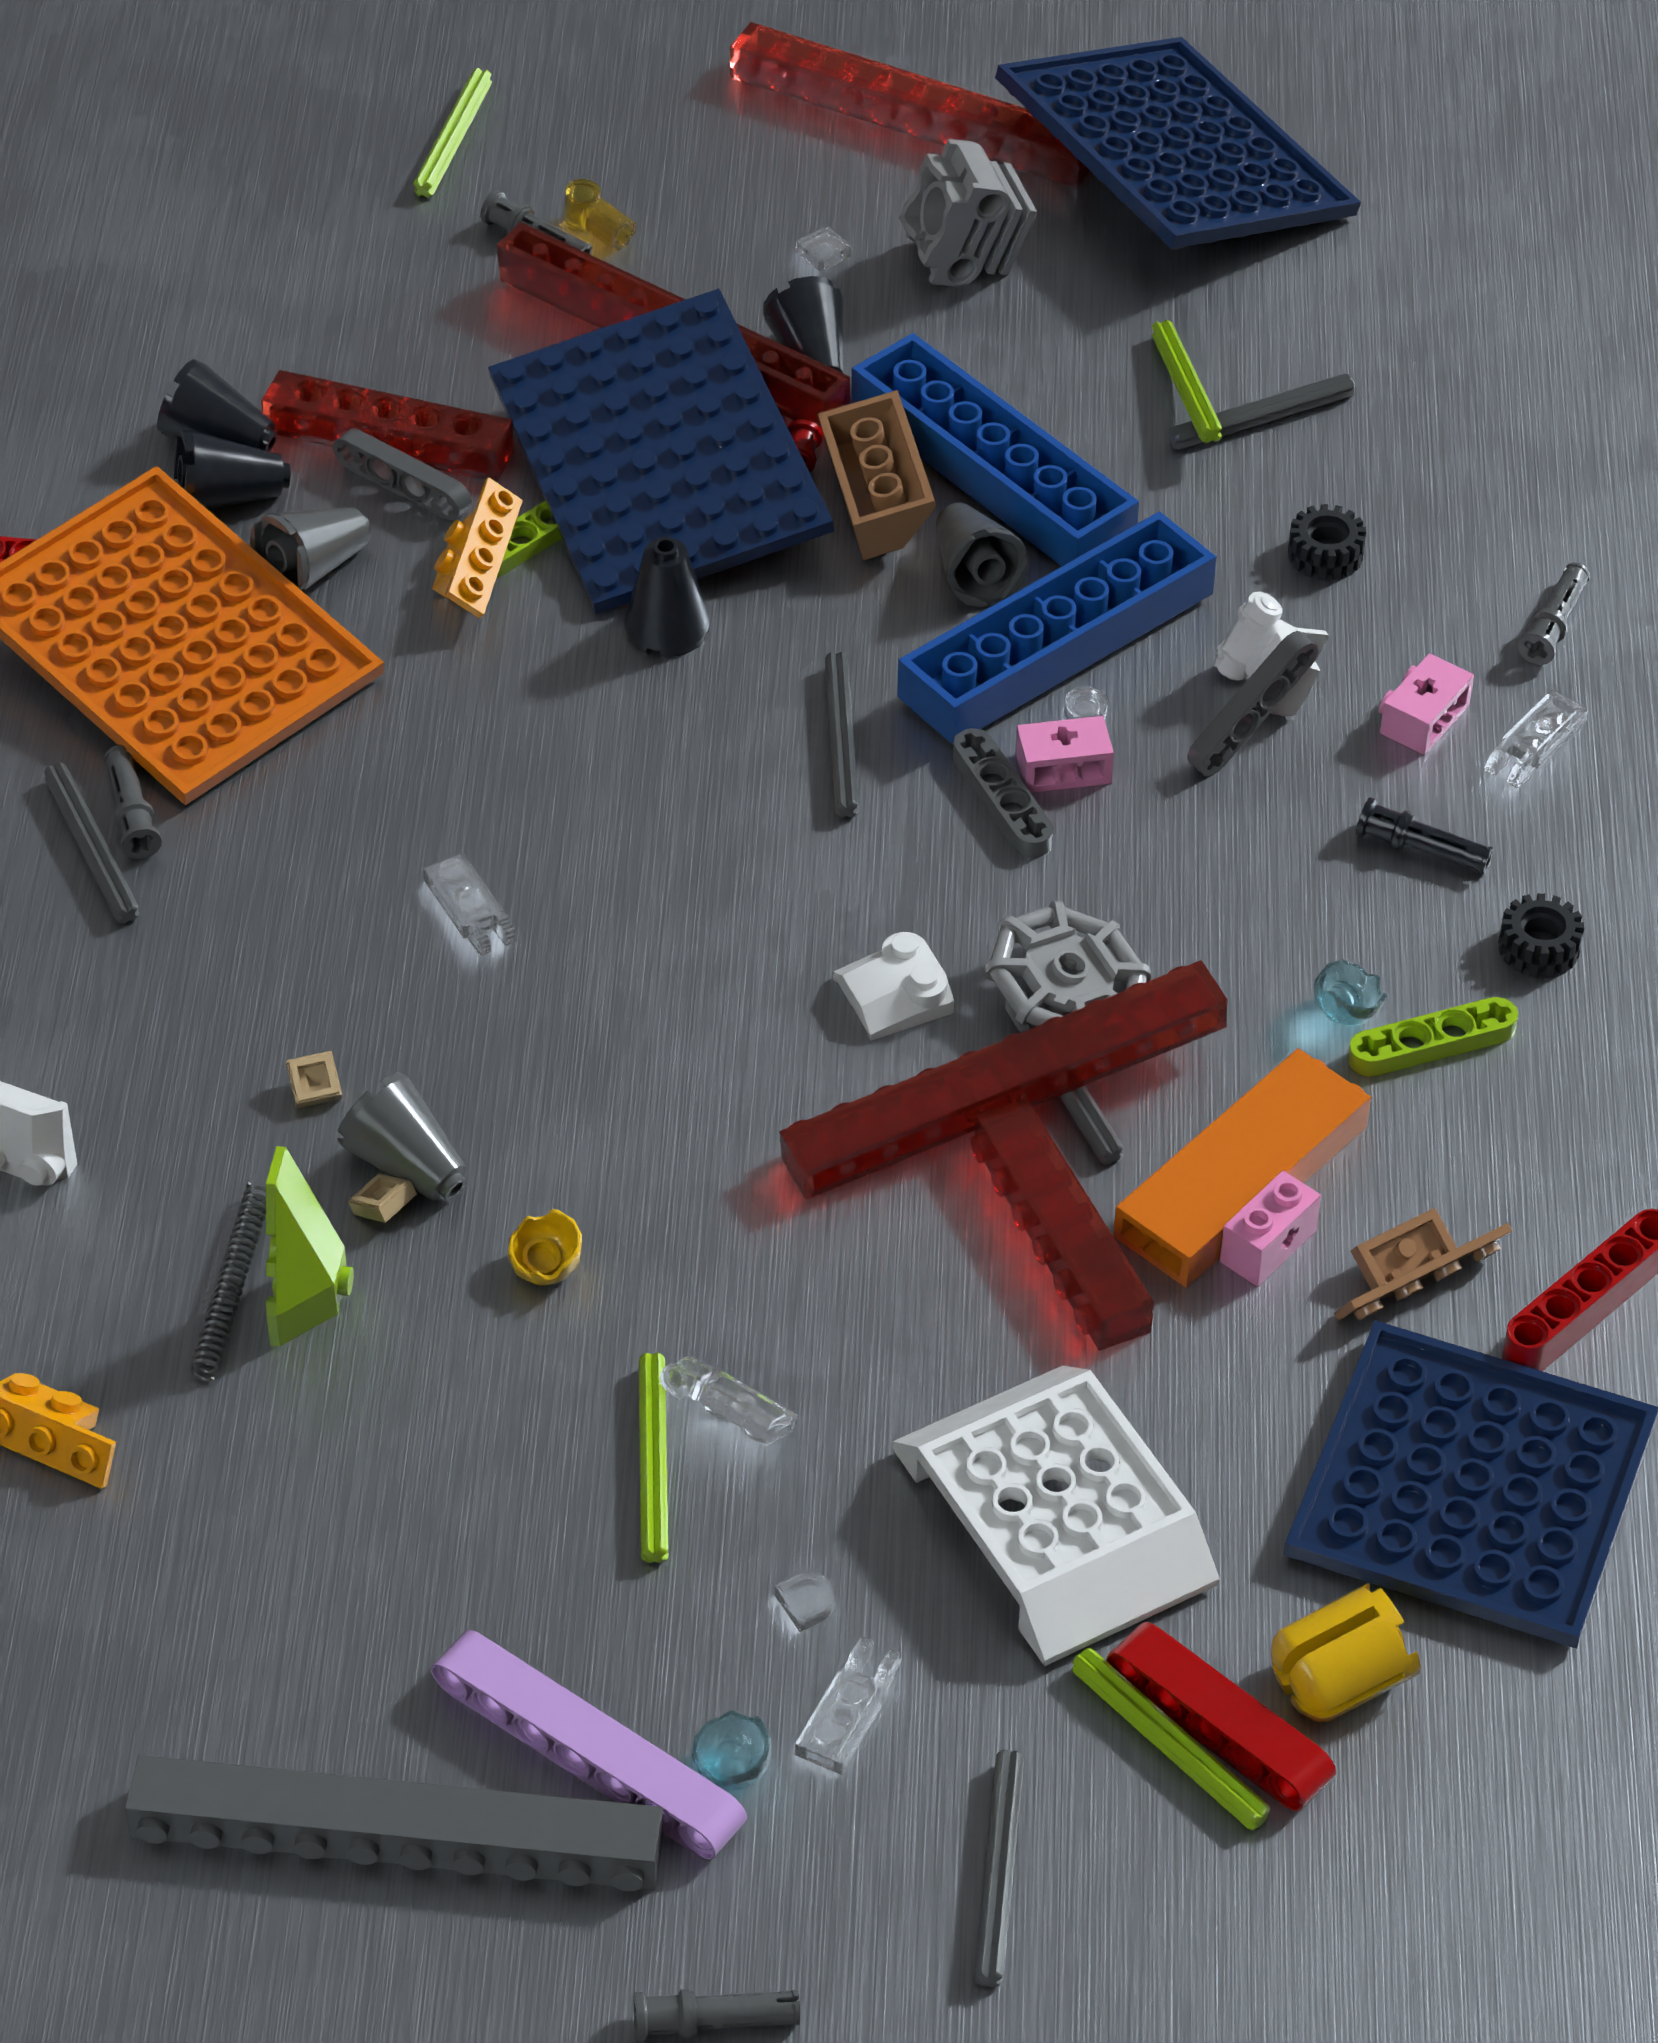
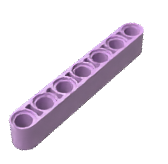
M465 1631L432 1665V1675L444 1691L614 1802L663 1807V1834L703 1859H714L747 1821L746 1811L731 1794L476 1631Z

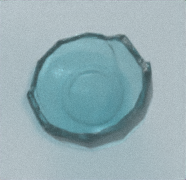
M1346 960L1328 963L1317 976L1314 983V996L1321 1011L1330 1021L1345 1026L1365 1024L1379 1012L1388 996L1387 993L1381 994L1380 976L1367 974L1362 967Z
M730 1710L719 1718L706 1722L696 1734L693 1743L692 1760L701 1776L725 1791L735 1792L755 1785L768 1771L772 1755V1743L762 1719L757 1715L748 1717Z

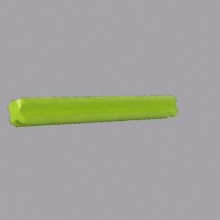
M476 68L470 74L413 182L415 186L414 193L417 196L423 195L429 198L435 193L492 84L490 80L491 73L487 69L482 71Z
M1165 320L1162 323L1156 321L1152 325L1154 331L1152 337L1200 440L1206 444L1212 440L1218 442L1222 437L1220 433L1222 426L1173 323L1169 320Z
M657 1352L654 1354L644 1353L639 1358L641 1558L646 1563H663L668 1558L665 1357Z
M1086 1648L1075 1657L1072 1667L1073 1673L1247 1829L1254 1831L1265 1823L1269 1817V1805L1095 1650Z

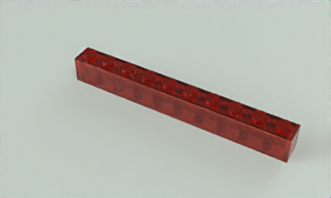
M753 22L748 24L730 46V78L942 146H945L948 139L972 141L983 147L990 161H997V163L1002 165L1004 162L1011 163L1014 169L1074 188H1078L1090 171L1037 118L1033 117L1026 108Z
M522 222L497 244L500 280L599 328H604L686 300ZM737 324L781 415L794 421L798 419L809 420L821 428L818 417L819 413L851 404L850 376Z
M1202 960L1187 966L1176 967L1163 976L1145 983H1136L1126 991L1104 1000L1092 1001L1084 1008L1067 1015L1050 1018L1035 1028L1020 1034L1008 1035L998 1043L978 1051L966 1052L958 1059L939 1067L924 1069L916 1076L894 1085L880 1087L870 1095L852 1102L838 1104L832 1110L808 1120L796 1121L788 1128L779 1131L782 1160L805 1200L1227 1028L1228 999Z

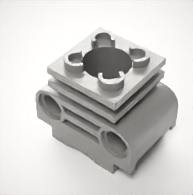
M948 139L941 155L926 154L920 168L918 185L911 197L905 202L899 219L905 231H907V239L916 241L918 256L923 266L929 267L932 272L929 277L930 283L955 287L974 281L980 274L983 266L988 274H994L998 268L1001 275L1008 276L1014 261L1020 256L1021 246L1029 229L1035 223L1037 210L1011 163L1004 162L1000 168L997 161L989 160L980 144L972 141Z

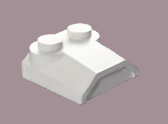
M911 932L895 933L884 941L882 951L871 954L833 972V980L835 983L838 982L868 1032L867 1036L870 1041L954 1014V998L947 976L925 940L917 934Z
M0 1081V1171L20 1177L35 1186H49L54 1184L56 1180L68 1178L77 1166V1159L67 1103L58 1102Z

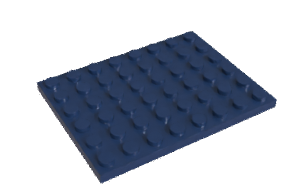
M1183 37L998 65L995 79L1008 90L1009 94L1015 97L1033 117L1037 118L1055 138L1064 144L1077 159L1095 174L1098 180L1102 181L1121 202L1125 203L1171 249H1181L1186 246L1213 243L1219 240L1245 237L1268 231L1274 232L1279 229L1306 226L1323 221H1335L1358 214L1361 201Z
M719 288L488 367L491 381L555 524H557L560 536L595 614L629 603L644 549L649 542L655 539L670 537L681 541L687 548L696 578L699 579L835 532L833 520Z

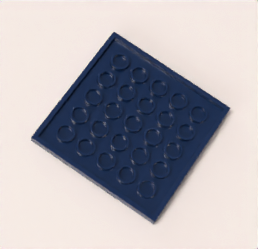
M1375 1320L1286 1539L1283 1555L1577 1649L1658 1415V1407Z

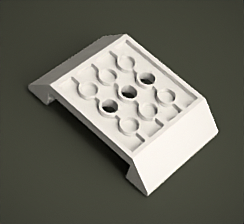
M1060 1366L892 1441V1449L916 1483L926 1478H931L1020 1605L1018 1629L1044 1666L1219 1585L1220 1578L1195 1510L1091 1370ZM1093 1460H1099L1101 1462H1108L1112 1468L1105 1472H1095L1089 1469L1086 1464ZM1055 1479L1065 1482L1069 1487L1061 1492H1052L1046 1489L1043 1484L1048 1480ZM1012 1499L1022 1502L1025 1508L1017 1512H1009L1002 1509L999 1504L1004 1500Z

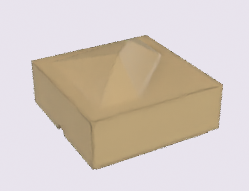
M332 1051L286 1060L287 1073L296 1109L342 1099V1091Z
M378 1173L348 1203L354 1215L386 1223L417 1193L411 1181Z

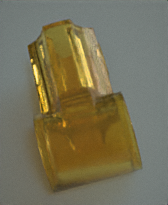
M576 179L566 185L564 204L565 225L576 232H590L617 251L626 247L636 232V222L602 199L600 187L596 182L588 179Z

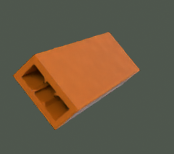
M1297 1048L1116 1206L1113 1237L1187 1288L1220 1259L1224 1225L1278 1174L1284 1170L1302 1183H1305L1367 1127L1371 1096L1365 1093L1357 1084L1350 1083L1329 1069L1321 1060L1313 1058Z

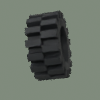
M1321 504L1318 511L1314 505L1307 507L1306 513L1301 510L1297 513L1296 519L1293 518L1291 522L1288 544V559L1290 563L1294 562V568L1298 572L1305 568L1304 575L1311 578L1314 573L1319 574L1318 580L1326 581V575H1332L1333 580H1340L1341 572L1346 577L1352 575L1353 569L1358 570L1361 566V561L1363 562L1366 527H1363L1362 519L1360 517L1354 519L1355 513L1351 510L1343 514V507L1335 505L1334 510H1328V504ZM1327 540L1337 544H1323L1317 541Z
M1537 893V899L1534 901L1530 894L1522 896L1521 903L1516 899L1512 901L1510 909L1506 908L1503 913L1498 941L1500 955L1505 954L1504 961L1509 966L1516 962L1515 971L1522 973L1525 968L1530 969L1529 976L1537 978L1538 971H1544L1545 978H1552L1554 970L1559 975L1567 972L1568 966L1573 968L1580 955L1584 933V922H1581L1582 915L1579 911L1573 913L1574 905L1567 902L1561 906V898L1554 895L1552 901H1546L1545 894ZM1541 931L1551 934L1555 939L1540 940L1529 936L1527 933Z

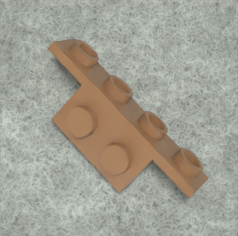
M1436 1208L1416 1216L1357 1245L1351 1250L1371 1291L1349 1301L1334 1312L1338 1321L1352 1314H1355L1358 1321L1363 1320L1384 1308L1381 1300L1394 1294L1397 1301H1401L1423 1289L1421 1280L1434 1275L1436 1281L1439 1282L1462 1269L1459 1261L1472 1255L1474 1260L1479 1262L1501 1250L1498 1241L1511 1233L1512 1229L1506 1223L1457 1248Z

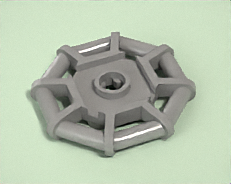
M1052 901L1049 907L1018 917L1005 916L998 923L997 929L999 934L991 959L985 964V974L987 979L996 983L1017 1014L1015 1020L1020 1024L1030 1023L1072 1038L1074 1044H1086L1087 1040L1119 1028L1131 1029L1138 1023L1140 1019L1139 1006L1145 985L1151 980V972L1148 965L1140 962L1120 933V925L1114 920L1108 923L1066 908L1063 902ZM1046 926L1052 928L1039 933L1033 931ZM1075 930L1087 934L1086 937L1082 938L1074 935ZM1018 942L1027 949L1024 958H1010L1015 943ZM1106 946L1109 947V949L1112 951L1118 962H1116V960L1111 955ZM1064 964L1068 969L1075 968L1078 972L1076 975L1066 973L1061 969V965ZM1013 977H1023L1034 993L1029 999ZM1114 980L1125 981L1127 984L1123 997L1112 990ZM1043 1004H1045V1007H1046L1048 1010L1043 1009V1008H1040V1007H1041ZM1103 1006L1110 1011L1091 1019L1087 1018L1086 1013L1087 1010ZM1068 1012L1071 1013V1018L1062 1016Z

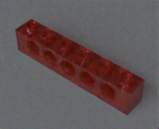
M279 370L261 400L262 413L275 423L274 432L280 436L333 447V442L349 428H355L434 469L483 480L489 477L498 482L514 452L511 419Z

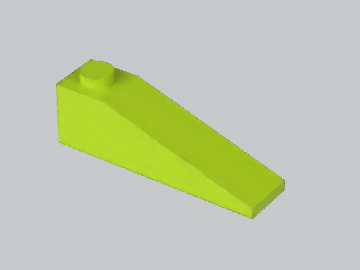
M276 1146L266 1181V1235L271 1236L269 1257L266 1261V1276L273 1277V1296H268L266 1317L270 1346L280 1347L338 1314L342 1296H350L354 1269L346 1265L345 1246L286 1147Z

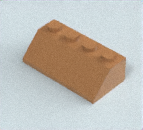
M898 390L819 413L818 417L827 450L862 559L866 560L903 549L934 511L936 503Z

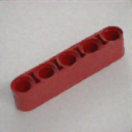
M1646 1209L1636 1214L1515 1315L1507 1326L1502 1359L1539 1371L1545 1370L1658 1274V1209Z
M1149 1622L1141 1623L1108 1654L1107 1662L1191 1737L1286 1808L1293 1811L1302 1810L1335 1777L1336 1767L1332 1759L1321 1747L1158 1626Z

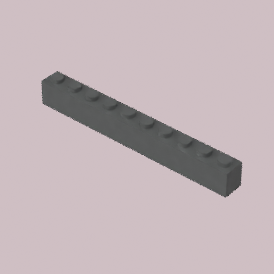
M145 1755L137 1756L125 1806L130 1837L140 1838L148 1843L158 1844L170 1841L190 1843L204 1849L220 1846L245 1849L255 1854L280 1852L297 1854L306 1859H320L322 1857L349 1859L362 1865L379 1862L399 1864L413 1870H424L429 1867L455 1870L464 1875H477L480 1873L508 1875L513 1879L521 1881L533 1878L558 1880L572 1886H582L587 1883L608 1885L623 1891L655 1890L664 1836L663 1807Z

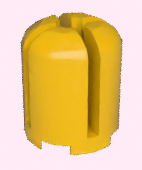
M1369 1583L1279 1629L1272 1640L1271 1646L1274 1673L1283 1692L1287 1696L1294 1693L1295 1695L1291 1696V1704L1300 1714L1315 1722L1332 1721L1419 1675L1421 1665L1417 1651L1410 1655L1407 1654L1404 1638L1398 1627L1405 1622L1395 1605L1381 1588L1370 1592Z

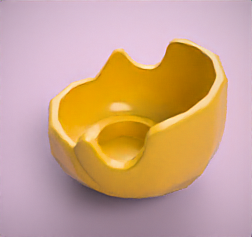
M551 1209L548 1214L540 1217L527 1216L509 1238L508 1260L515 1273L526 1281L540 1286L557 1284L564 1281L579 1265L582 1234L575 1220L560 1210Z

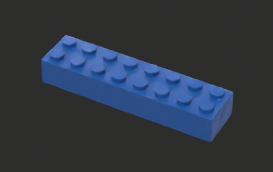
M911 333L852 367L851 404L898 390L920 458L1059 565L1064 566L1138 524L1139 501L916 334Z
M1159 511L898 659L897 697L953 744L954 737L960 732L970 728L982 729L1211 596L1214 590L1217 556Z

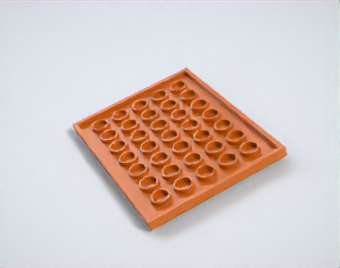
M158 466L150 469L0 562V639L117 745L125 746V751L129 752L138 764L184 805H187L384 674V662Z

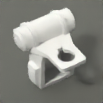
M1253 592L1247 601L1239 607L1237 611L1238 617L1230 632L1216 649L1217 657L1213 664L1218 667V671L1222 675L1239 681L1247 676L1250 678L1277 645L1290 633L1300 631L1316 643L1319 648L1316 659L1329 636L1325 630L1296 628L1280 619L1282 608L1277 600L1267 593ZM1316 660L1274 708L1271 714L1292 716L1297 713L1320 672Z

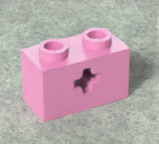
M1429 653L1418 666L1413 665L1408 669L1402 683L1395 691L1389 690L1383 697L1379 707V713L1382 714L1380 734L1425 755L1470 706L1474 674Z
M1104 716L1017 725L1015 757L1021 780L1030 793L1112 784L1114 752Z
M1283 1170L1224 1225L1220 1263L1255 1286H1260L1316 1232L1321 1194Z

